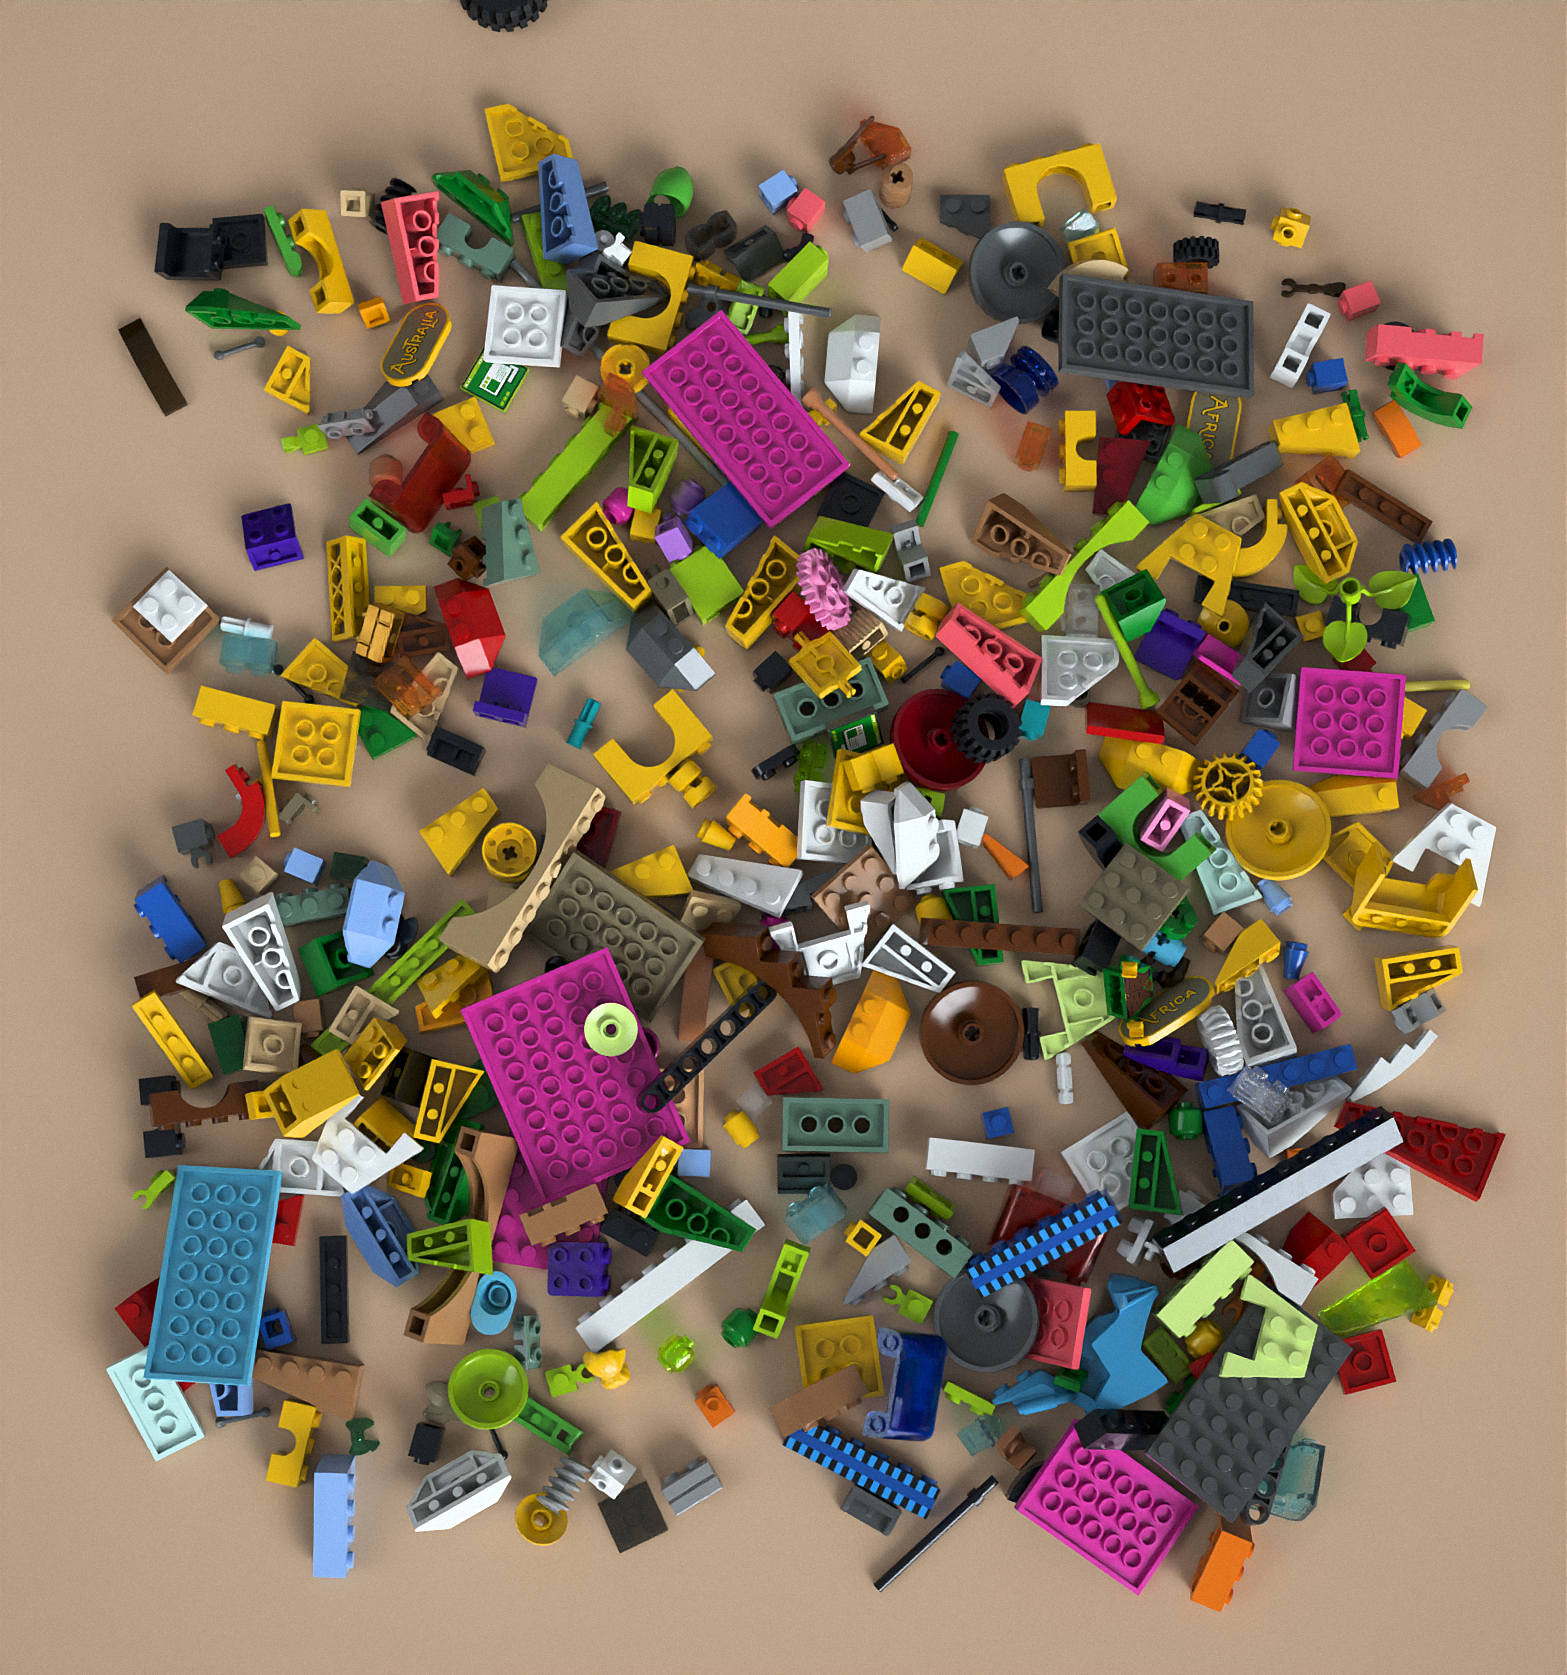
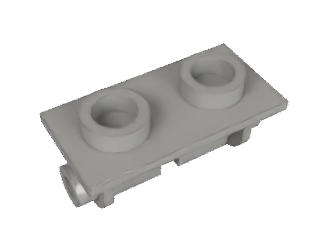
M366 407L349 410L348 418H346L347 413L345 411L327 413L326 416L322 417V423L317 425L329 439H339L344 436L375 432L374 427L369 423V419L373 418V413L371 409Z

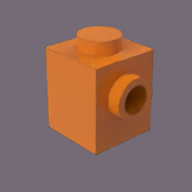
M709 1383L697 1392L699 1397L695 1399V1403L712 1428L735 1413V1409L718 1384L712 1387Z

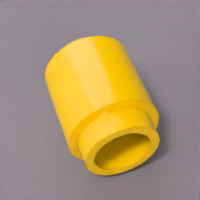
M735 1109L723 1118L726 1121L723 1127L737 1146L741 1145L745 1149L760 1137L756 1132L758 1131L757 1127L744 1110L738 1112Z

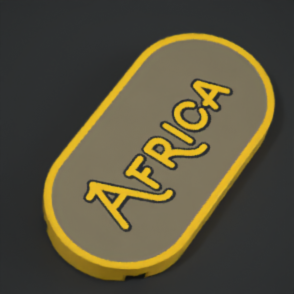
M1195 391L1190 401L1186 428L1201 436L1214 469L1233 459L1242 407L1240 397Z
M1190 976L1184 978L1182 982L1156 994L1138 1016L1139 1021H1142L1144 1025L1143 1037L1130 1038L1125 1019L1120 1021L1118 1031L1124 1043L1136 1047L1135 1044H1141V1046L1151 1045L1206 1011L1212 1004V997H1215V991L1211 982L1205 977Z

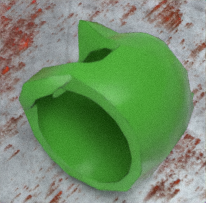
M676 166L660 172L654 180L647 203H655L654 198L658 195H663L675 207L676 219L683 217L688 211L694 193V183L687 170Z

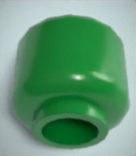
M1193 1102L1177 1103V1108L1171 1109L1168 1112L1170 1134L1176 1136V1140L1198 1139L1197 1135L1202 1134L1204 1130L1202 1110L1193 1107Z
M735 1308L721 1324L723 1330L721 1335L724 1340L734 1348L738 1346L747 1347L760 1333L753 1330L757 1314L750 1308L747 1310Z

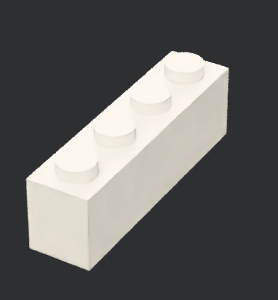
M929 1137L925 1169L931 1170L930 1175L946 1177V1172L957 1173L956 1178L972 1180L973 1175L983 1176V1181L998 1183L999 1178L1009 1179V1184L1025 1186V1181H1032L1035 1150Z

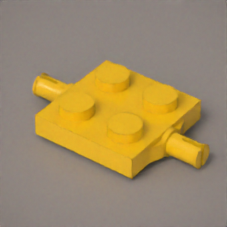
M802 631L799 632V635L797 633L794 639L802 646V649L788 660L793 670L820 699L838 688L843 691L847 698H850L851 694L853 696L856 690L848 683V680L862 670L861 664L830 631L812 641Z

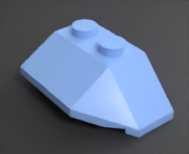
M370 861L367 864L368 866L354 878L343 926V936L348 951V962L365 968H371L393 946L405 892L393 868L376 861Z

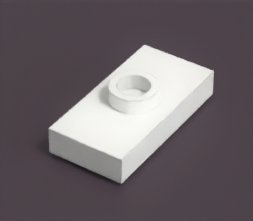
M879 470L871 479L873 483L886 492V495L891 500L897 501L909 512L916 508L924 499L920 493L899 476L895 480H891Z

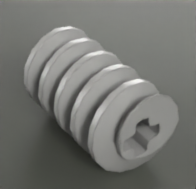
M569 1456L570 1458H560L564 1468H554L558 1477H548L552 1487L543 1486L542 1490L546 1496L537 1495L536 1497L542 1505L560 1516L562 1515L559 1513V1510H569L565 1500L573 1502L575 1500L570 1492H580L581 1490L576 1482L585 1483L587 1481L582 1473H592L589 1467Z

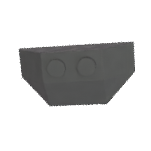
M649 602L631 618L626 650L658 687L698 691L716 675L690 642L652 602Z

